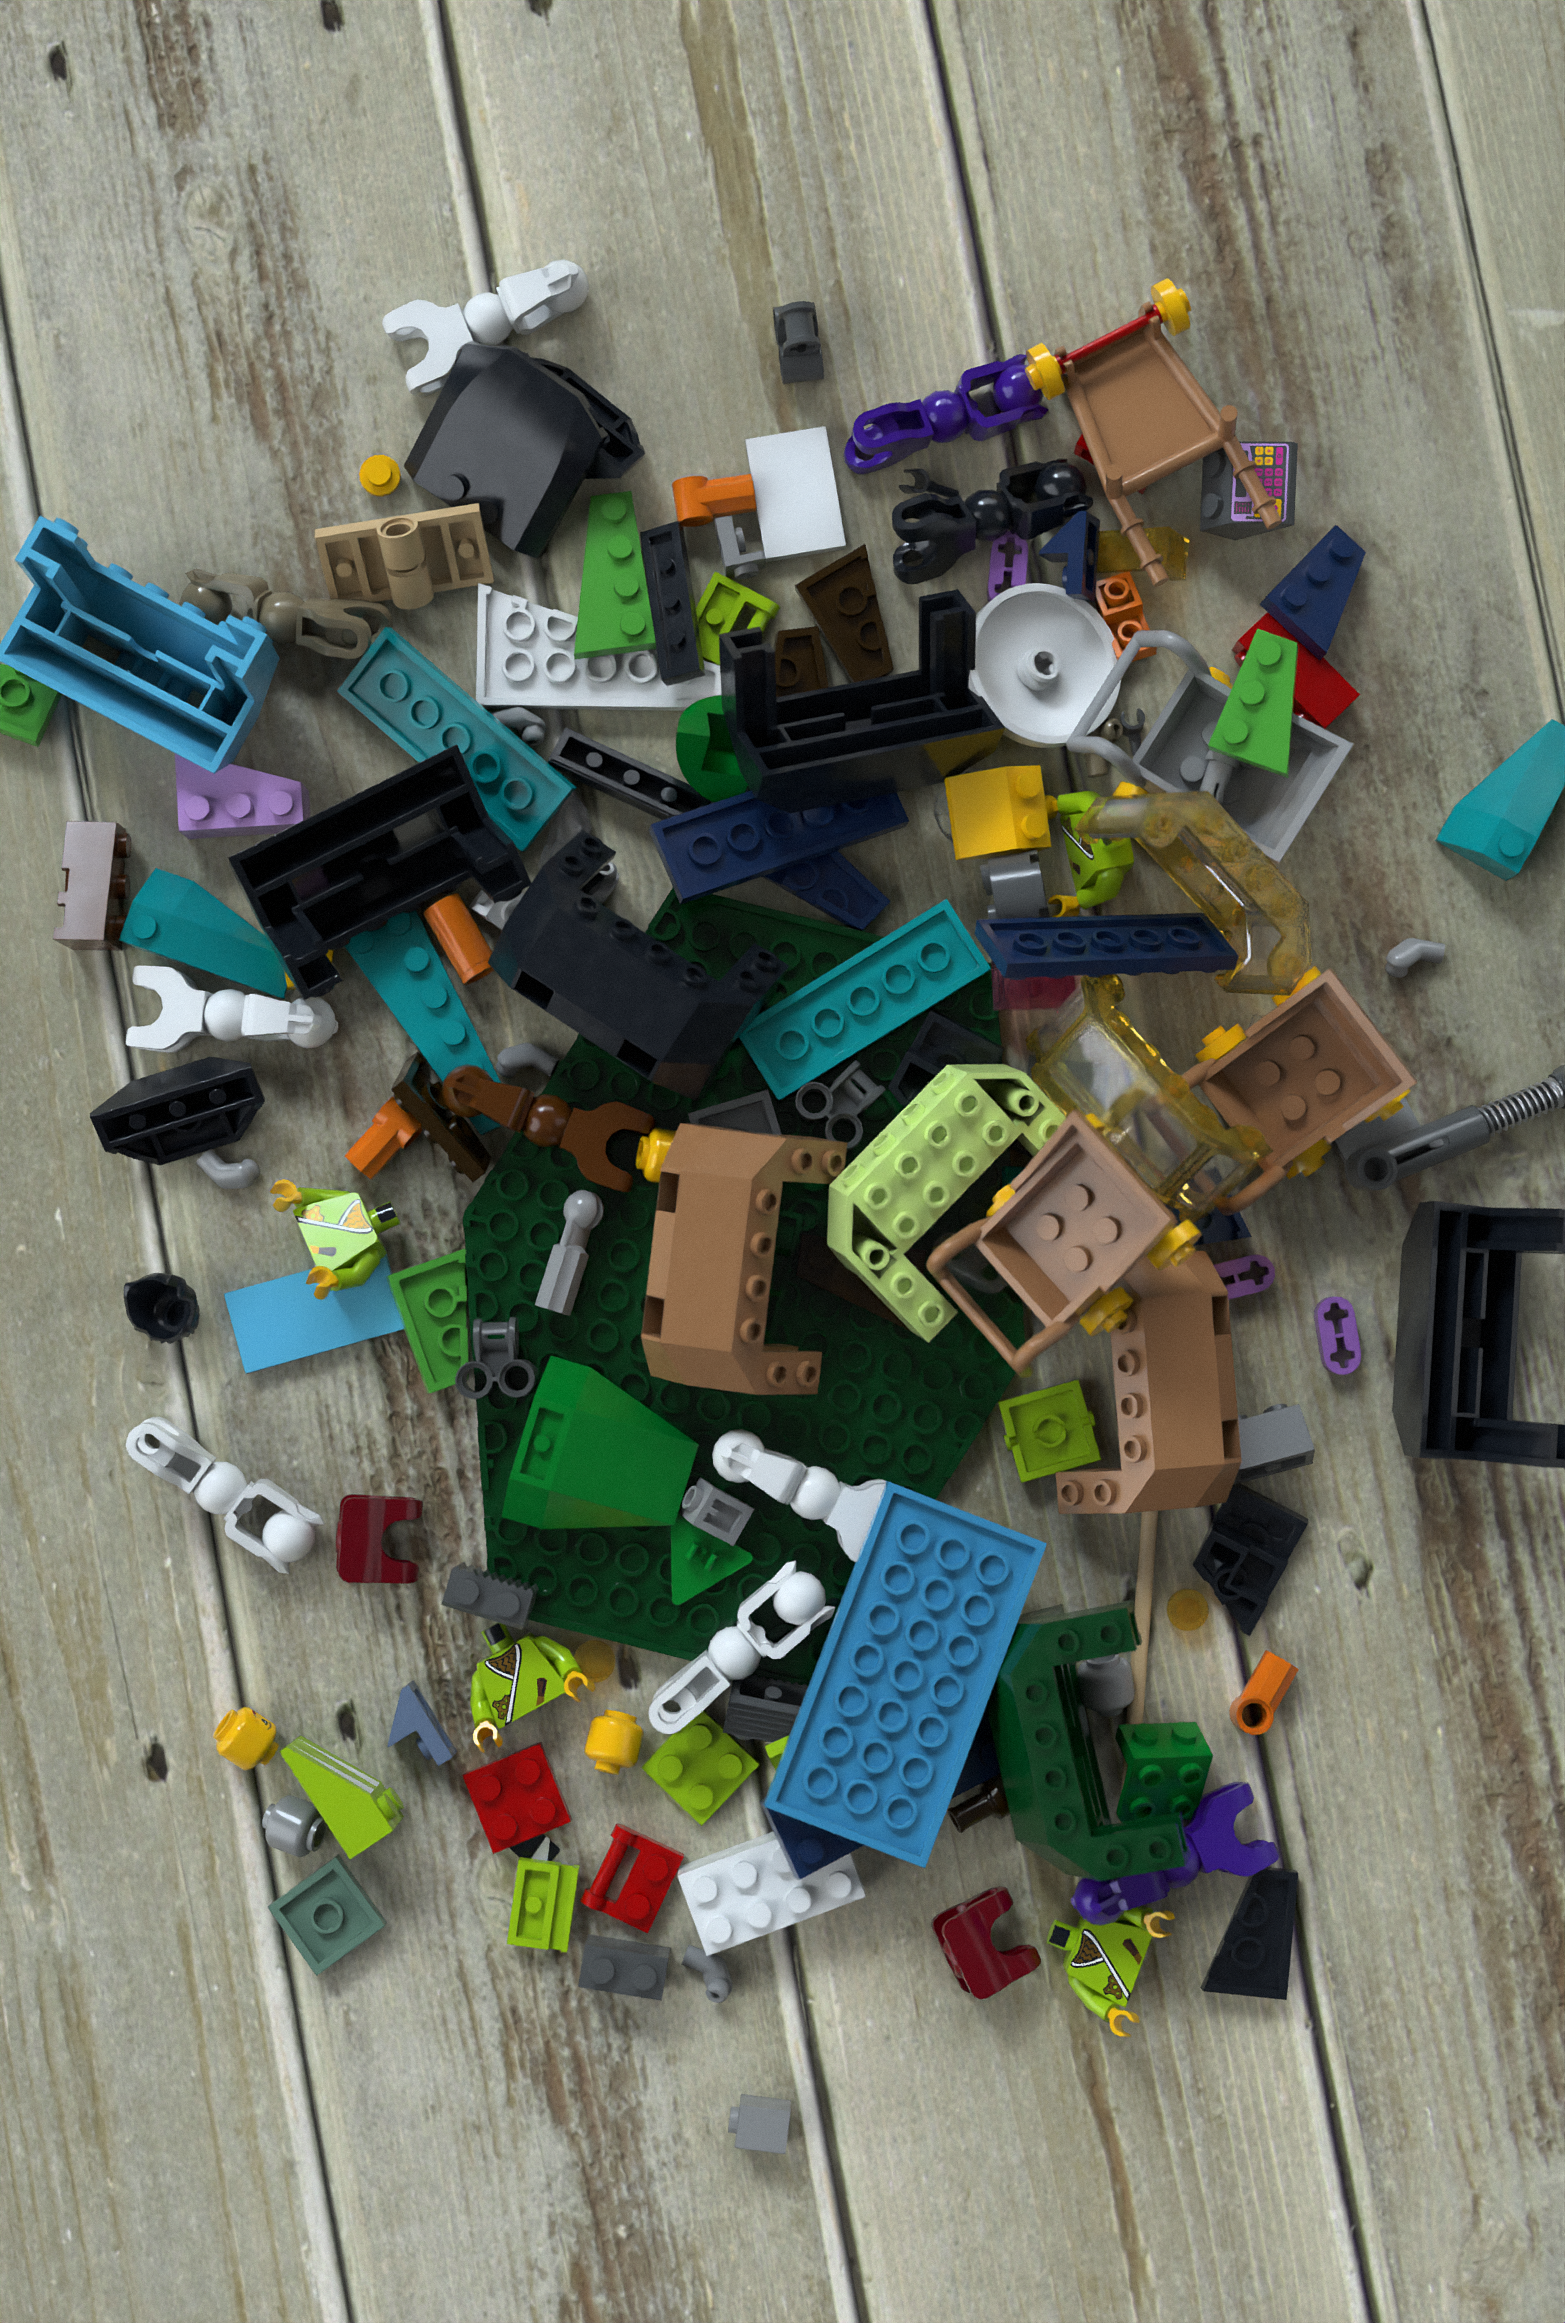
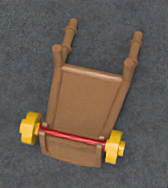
M1168 278L1151 286L1154 304L1152 305L1148 301L1141 305L1140 310H1138L1137 319L1067 354L1065 347L1061 346L1055 349L1054 355L1051 356L1046 346L1040 343L1026 350L1029 366L1025 367L1026 375L1035 391L1041 389L1048 400L1065 393L1066 390L1106 497L1122 525L1120 532L1122 536H1128L1142 562L1139 568L1141 571L1147 572L1154 587L1161 586L1169 580L1161 564L1164 558L1161 554H1156L1142 528L1144 525L1143 519H1137L1126 497L1223 448L1235 469L1233 472L1234 478H1240L1254 504L1252 508L1253 513L1260 515L1267 530L1278 526L1282 522L1274 507L1276 499L1273 496H1268L1254 470L1257 467L1255 461H1249L1235 435L1237 409L1232 405H1226L1221 409V412L1218 411L1161 331L1162 323L1172 336H1176L1190 328L1188 312L1191 311L1189 300L1183 289H1176L1175 285Z

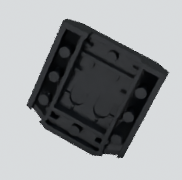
M471 341L464 345L404 464V468L414 482L450 507L479 503L483 526L486 532L512 550L537 559L547 549L608 434L603 427L599 428L588 410L591 406L583 393L524 352L513 346H492Z

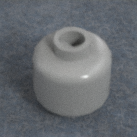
M1119 1654L1089 1659L1079 1666L1078 1682L1081 1701L1088 1709L1098 1711L1100 1716L1111 1717L1120 1714L1123 1708L1134 1700L1135 1689L1132 1668L1125 1658L1119 1657Z
M292 1795L281 1798L276 1805L271 1804L265 1811L262 1820V1827L266 1829L268 1845L297 1857H304L311 1851H317L324 1842L328 1830V1825L313 1803Z

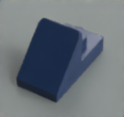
M1078 511L1039 551V555L1049 562H1068V565L1064 566L1062 571L1063 588L1066 589V595L1073 599L1095 602L1100 520L1087 511Z

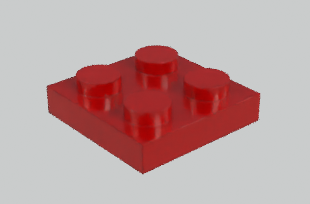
M542 1742L462 1775L493 1854L572 1821Z

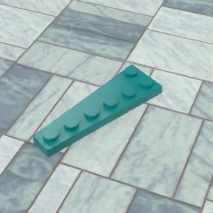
M417 910L409 913L402 912L388 919L387 924L375 931H364L351 938V941L345 948L442 1082L453 1069L469 1064L479 1066L487 1071L493 1082L502 1083ZM482 1114L469 1118L482 1136L502 1126Z

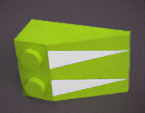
M300 1735L280 1751L349 1859H352L392 1832L404 1817L400 1811L404 1808L403 1803L392 1787L386 1789L378 1779Z

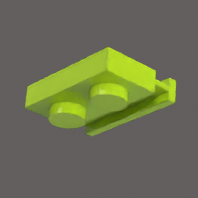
M519 1858L507 1938L508 1945L545 1950L555 1949L567 1953L580 1865H566L560 1862Z

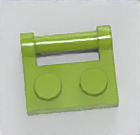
M715 571L696 606L703 660L720 666L719 634L732 632L746 605L756 610L747 629L760 627L762 634L769 620L776 618L780 606Z

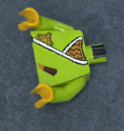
M1094 791L1059 795L1057 800L1051 795H1044L1048 820L1055 818L1058 812L1063 815L1060 816V822L1075 892L1077 893V896L1053 895L1050 897L1048 904H1062L1061 913L1053 917L1078 916L1080 907L1086 910L1113 899L1120 892L1124 875L1134 865V855L1130 841L1131 830L1126 823L1123 808H1110L1109 803Z
M285 1179L278 1180L270 1191L272 1194L278 1193L286 1197H279L275 1200L273 1206L277 1211L284 1212L292 1204L297 1207V1209L292 1211L316 1267L311 1269L306 1284L319 1283L314 1292V1296L319 1300L325 1299L332 1290L339 1291L363 1286L379 1265L380 1259L387 1253L379 1233L401 1224L390 1201L368 1211L366 1204L357 1192L350 1193L349 1191L304 1187L296 1188L293 1182Z
M497 1622L481 1632L492 1654L481 1659L476 1664L477 1670L472 1675L470 1707L476 1728L473 1733V1741L478 1749L485 1753L483 1742L487 1737L493 1736L494 1742L499 1748L503 1744V1739L494 1727L495 1724L501 1729L565 1692L576 1702H581V1699L577 1696L578 1687L584 1684L593 1692L595 1684L582 1674L581 1668L568 1648L546 1636L535 1637L531 1632L514 1641L506 1625Z
M1142 1905L1125 1910L1124 1914L1114 1923L1103 1926L1091 1924L1080 1915L1076 1927L1058 1920H1054L1050 1927L1046 1943L1067 1951L1063 1960V1967L1065 1972L1068 1973V1984L1088 2009L1105 2022H1110L1111 2031L1115 2035L1131 2037L1129 2033L1122 2029L1121 2025L1122 2020L1126 2016L1132 2022L1139 2023V2017L1136 2013L1119 2010V2005L1125 2008L1127 2006L1152 1936L1163 1938L1172 1935L1171 1932L1163 1931L1159 1925L1161 1917L1166 1920L1175 1919V1915L1171 1911L1153 1912L1152 1908Z

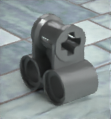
M797 301L784 306L773 307L782 383L790 384L824 379L823 357L820 339L818 338V322L814 302Z
M857 1060L832 1083L830 1089L822 1083H807L799 1089L795 1100L796 1112L806 1122L816 1123L824 1119L828 1121L824 1133L825 1139L837 1141L832 1136L831 1131L837 1122L846 1121L852 1124L856 1134L854 1139L847 1143V1151L857 1147L862 1138L863 1127L857 1116L862 1115L886 1091L883 1085L877 1086L860 1069L861 1064ZM851 1081H853L865 1094H863ZM809 1092H818L825 1098L826 1106L819 1113H809L802 1105L803 1097Z
M510 1317L508 1322L483 1323L482 1319H474L473 1347L476 1361L465 1363L457 1371L455 1383L458 1391L470 1399H478L490 1395L495 1390L497 1383L502 1392L510 1397L517 1398L529 1395L535 1391L540 1378L538 1369L532 1362L518 1359L519 1325L517 1317ZM488 1335H504L505 1338L488 1339ZM515 1366L523 1367L529 1375V1382L522 1390L513 1388L508 1380L509 1372ZM473 1368H480L487 1377L486 1386L480 1392L470 1389L467 1384V1375Z

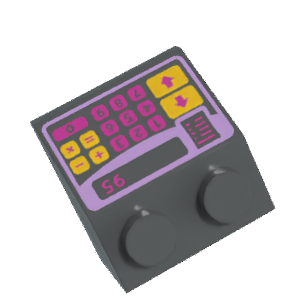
M1239 441L1249 461H1255L1257 467L1254 470L1268 496H1273L1276 499L1274 507L1282 522L1267 530L1260 515L1253 513L1252 508L1254 504L1240 478H1234L1233 472L1235 469L1224 449L1221 448L1203 457L1200 531L1231 540H1239L1294 526L1298 443Z

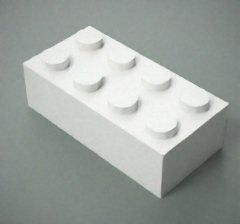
M774 1832L679 1866L677 1875L706 1956L866 1897L865 1887L852 1852L798 1880L795 1879Z

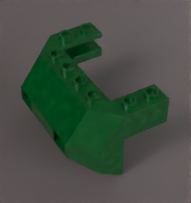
M1133 1600L1064 1613L1063 1605L1059 1604L1021 1614L986 1705L1016 1840L1065 1874L1098 1881L1184 1867L1191 1855L1186 1841L1181 1812L1112 1824L1086 1706L1081 1701L1076 1662L1136 1651L1137 1646L1142 1644Z

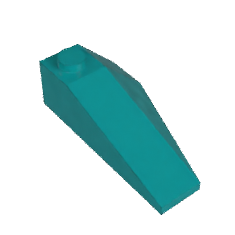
M1554 719L1543 726L1453 807L1435 841L1505 881L1516 876L1537 842L1565 786V726Z
M157 868L154 869L132 901L119 938L120 941L145 952L282 999L285 998L288 990L285 972L264 934L195 881Z

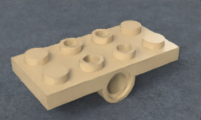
M479 503L315 529V541L330 600L358 599L378 602L393 599L395 606L398 608L416 609L431 602L434 592L478 586V583L483 585L494 583V574Z

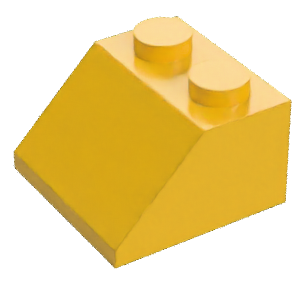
M1040 765L1005 766L944 779L955 860L988 859L1035 849L1039 852L1052 847Z

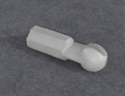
M586 1190L574 1192L564 1203L563 1215L566 1225L560 1243L553 1245L535 1302L536 1306L568 1316L571 1315L589 1257L585 1248L591 1230L598 1226L604 1217V1205L601 1198L597 1194Z

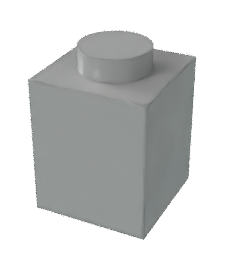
M741 2094L739 2107L731 2106L728 2133L736 2134L735 2148L785 2154L791 2100Z

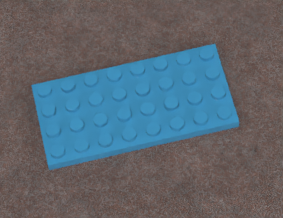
M887 1481L763 1803L764 1807L925 1868L1047 1543Z

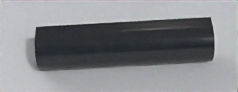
M566 727L548 759V763L559 773L661 820L713 803L699 794L690 784Z

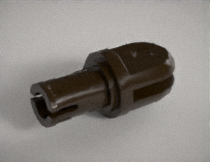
M1001 1773L981 1783L978 1794L955 1807L947 1809L959 1833L964 1832L967 1828L991 1815L1000 1820L1010 1815Z

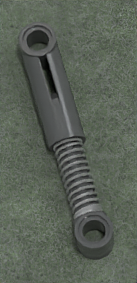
M1565 1065L1556 1068L1541 1083L1536 1082L1534 1086L1530 1085L1528 1088H1523L1514 1094L1510 1093L1508 1097L1503 1096L1501 1100L1496 1099L1495 1102H1489L1488 1105L1484 1104L1481 1108L1470 1105L1375 1146L1354 1152L1349 1156L1345 1164L1346 1179L1350 1185L1359 1190L1386 1189L1396 1181L1487 1144L1490 1140V1135L1494 1136L1495 1132L1500 1134L1502 1129L1507 1131L1508 1126L1514 1128L1515 1124L1521 1125V1121L1527 1122L1528 1118L1533 1120L1535 1115L1540 1117L1541 1112L1547 1114L1548 1110L1553 1112L1554 1108L1565 1109ZM1423 1145L1425 1146L1424 1150L1412 1154L1408 1157H1405L1398 1161L1394 1159L1399 1155L1407 1153ZM1370 1158L1375 1161L1378 1167L1377 1175L1372 1181L1366 1177L1364 1172L1365 1163Z

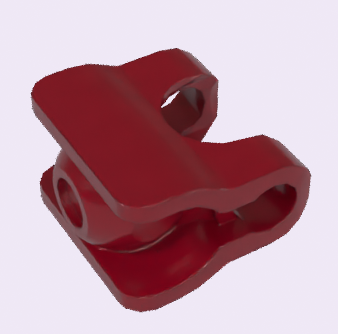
M363 1494L344 1496L340 1502L335 1547L337 1553L336 1569L340 1578L349 1583L409 1584L418 1581L419 1566L417 1563L388 1556L382 1549L381 1540L383 1532L395 1521L421 1518L423 1501L417 1498Z
M1002 1886L990 1888L967 1901L937 1914L931 1924L946 1961L960 1988L980 2000L987 1999L1001 1991L1012 1982L1035 1970L1041 1963L1037 1949L1029 1944L1018 1945L1006 1951H997L993 1946L990 1937L991 1927L995 1920L1009 1911L1013 1904V1899L1008 1889Z

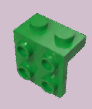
M1177 1722L1118 1725L1115 1739L1128 1764L1116 1810L1119 1821L1126 1822L1177 1812L1182 1813L1183 1820L1192 1819L1194 1810L1200 1804L1213 1754L1197 1723Z

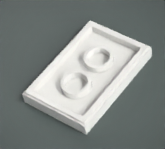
M826 426L745 439L766 562L846 549Z

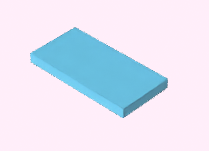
M387 1253L380 1259L379 1265L363 1286L339 1291L332 1290L322 1300L314 1296L315 1289L319 1283L306 1284L311 1269L224 1293L245 1374L404 1330L386 1276L392 1274Z

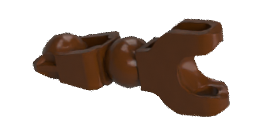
M467 1064L456 1067L448 1073L442 1086L444 1103L456 1115L471 1118L482 1114L509 1130L518 1133L523 1131L528 1140L538 1146L552 1147L560 1144V1149L573 1154L577 1160L579 1170L588 1181L622 1193L631 1192L634 1182L628 1172L620 1170L609 1162L605 1153L606 1143L613 1134L621 1130L636 1132L642 1135L648 1134L655 1128L657 1123L652 1115L617 1101L603 1104L592 1111H583L574 1107L572 1112L567 1102L557 1095L543 1094L535 1097V1093L528 1089L493 1082L487 1071L475 1065Z

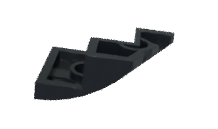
M932 1008L888 1088L899 1104H902L905 1108L946 1065L996 1064L1005 1047Z
M1239 1483L1232 1486L1226 1503H1221L1192 1565L1203 1580L1207 1581L1214 1589L1215 1596L1222 1605H1226L1240 1624V1629L1243 1633L1250 1636L1268 1605L1271 1593L1288 1565L1291 1553L1308 1525V1518Z

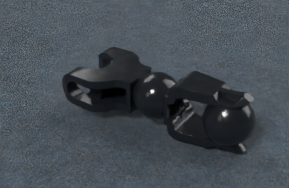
M1058 458L1047 463L1035 461L1002 470L999 474V483L996 484V491L978 490L968 496L965 502L960 495L944 499L936 494L925 493L899 503L892 511V527L896 534L906 543L897 547L893 554L894 574L906 584H919L945 574L962 555L976 550V540L995 541L1005 535L1008 529L1011 534H1017L1021 539L1030 540L1062 525L1065 518L1075 515L1078 511H1086L1093 505V498L1086 495L1087 485L1083 473L1074 465L1067 463V459ZM1035 492L1038 502L1027 504L1021 498ZM910 518L919 519V521L914 523L906 522L905 520ZM923 559L922 563L918 566L905 565L908 562Z

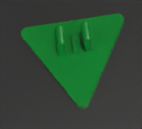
M678 1512L675 1525L671 1526L673 1604L681 1605L751 1563L753 1559L752 1554L736 1544L732 1546L692 1525Z

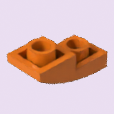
M1130 571L1096 581V608L1113 634L1112 647L1117 661L1137 631L1150 630L1143 614L1142 600ZM1141 647L1132 662L1156 655L1157 647Z

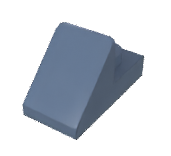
M413 1680L401 1689L387 1747L389 1748L409 1734L417 1731L420 1737L416 1739V1743L420 1751L428 1761L433 1758L437 1765L440 1766L451 1759L457 1750Z

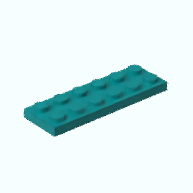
M385 627L369 650L337 690L340 695L419 763L457 744L489 817L512 839L515 846L522 852L528 850L576 789L570 781L391 627Z
M945 899L759 1014L738 1038L778 1102H780L805 1084L817 1079L986 974L991 968L953 907Z

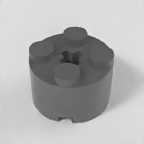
M1037 849L988 858V864L980 865L984 889H986L987 896L993 895L995 903L987 905L989 919L1050 917Z

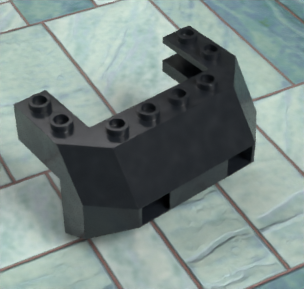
M958 589L919 597V670L782 697H776L775 650L770 643L762 644V630L760 627L719 634L722 710L740 772L757 800L791 814L944 783L945 778L962 773L996 751L1005 727L984 698L968 688L970 670H975L976 612Z
M457 744L228 858L230 868L284 971L304 1000L310 997L324 996L334 988V985L343 981L336 968L326 956L329 953L328 950H337L346 946L352 937L364 931H375L387 924L388 919L402 912L409 913L419 909L424 905L425 900L439 893L447 894L453 892L461 886L463 881L472 878L494 903L512 900L518 897L523 889L531 885V880L514 842L489 817Z
M581 830L541 867L505 923L488 964L510 988L650 1081L692 1100L698 1101L703 1099L711 1088L735 1040L771 1001L789 965L778 959L771 951L763 949L754 943L723 978L717 981L705 973L702 968L693 965L670 950L667 945L655 940L635 927L632 922L620 917L592 897L601 887L605 878L599 872L614 858L616 851L603 844L599 838Z
M1441 1201L1419 1202L1402 1244L1392 1413L1405 1456L1565 1468L1564 1424L1512 1420L1522 1253L1565 1254V1209L1491 1208Z

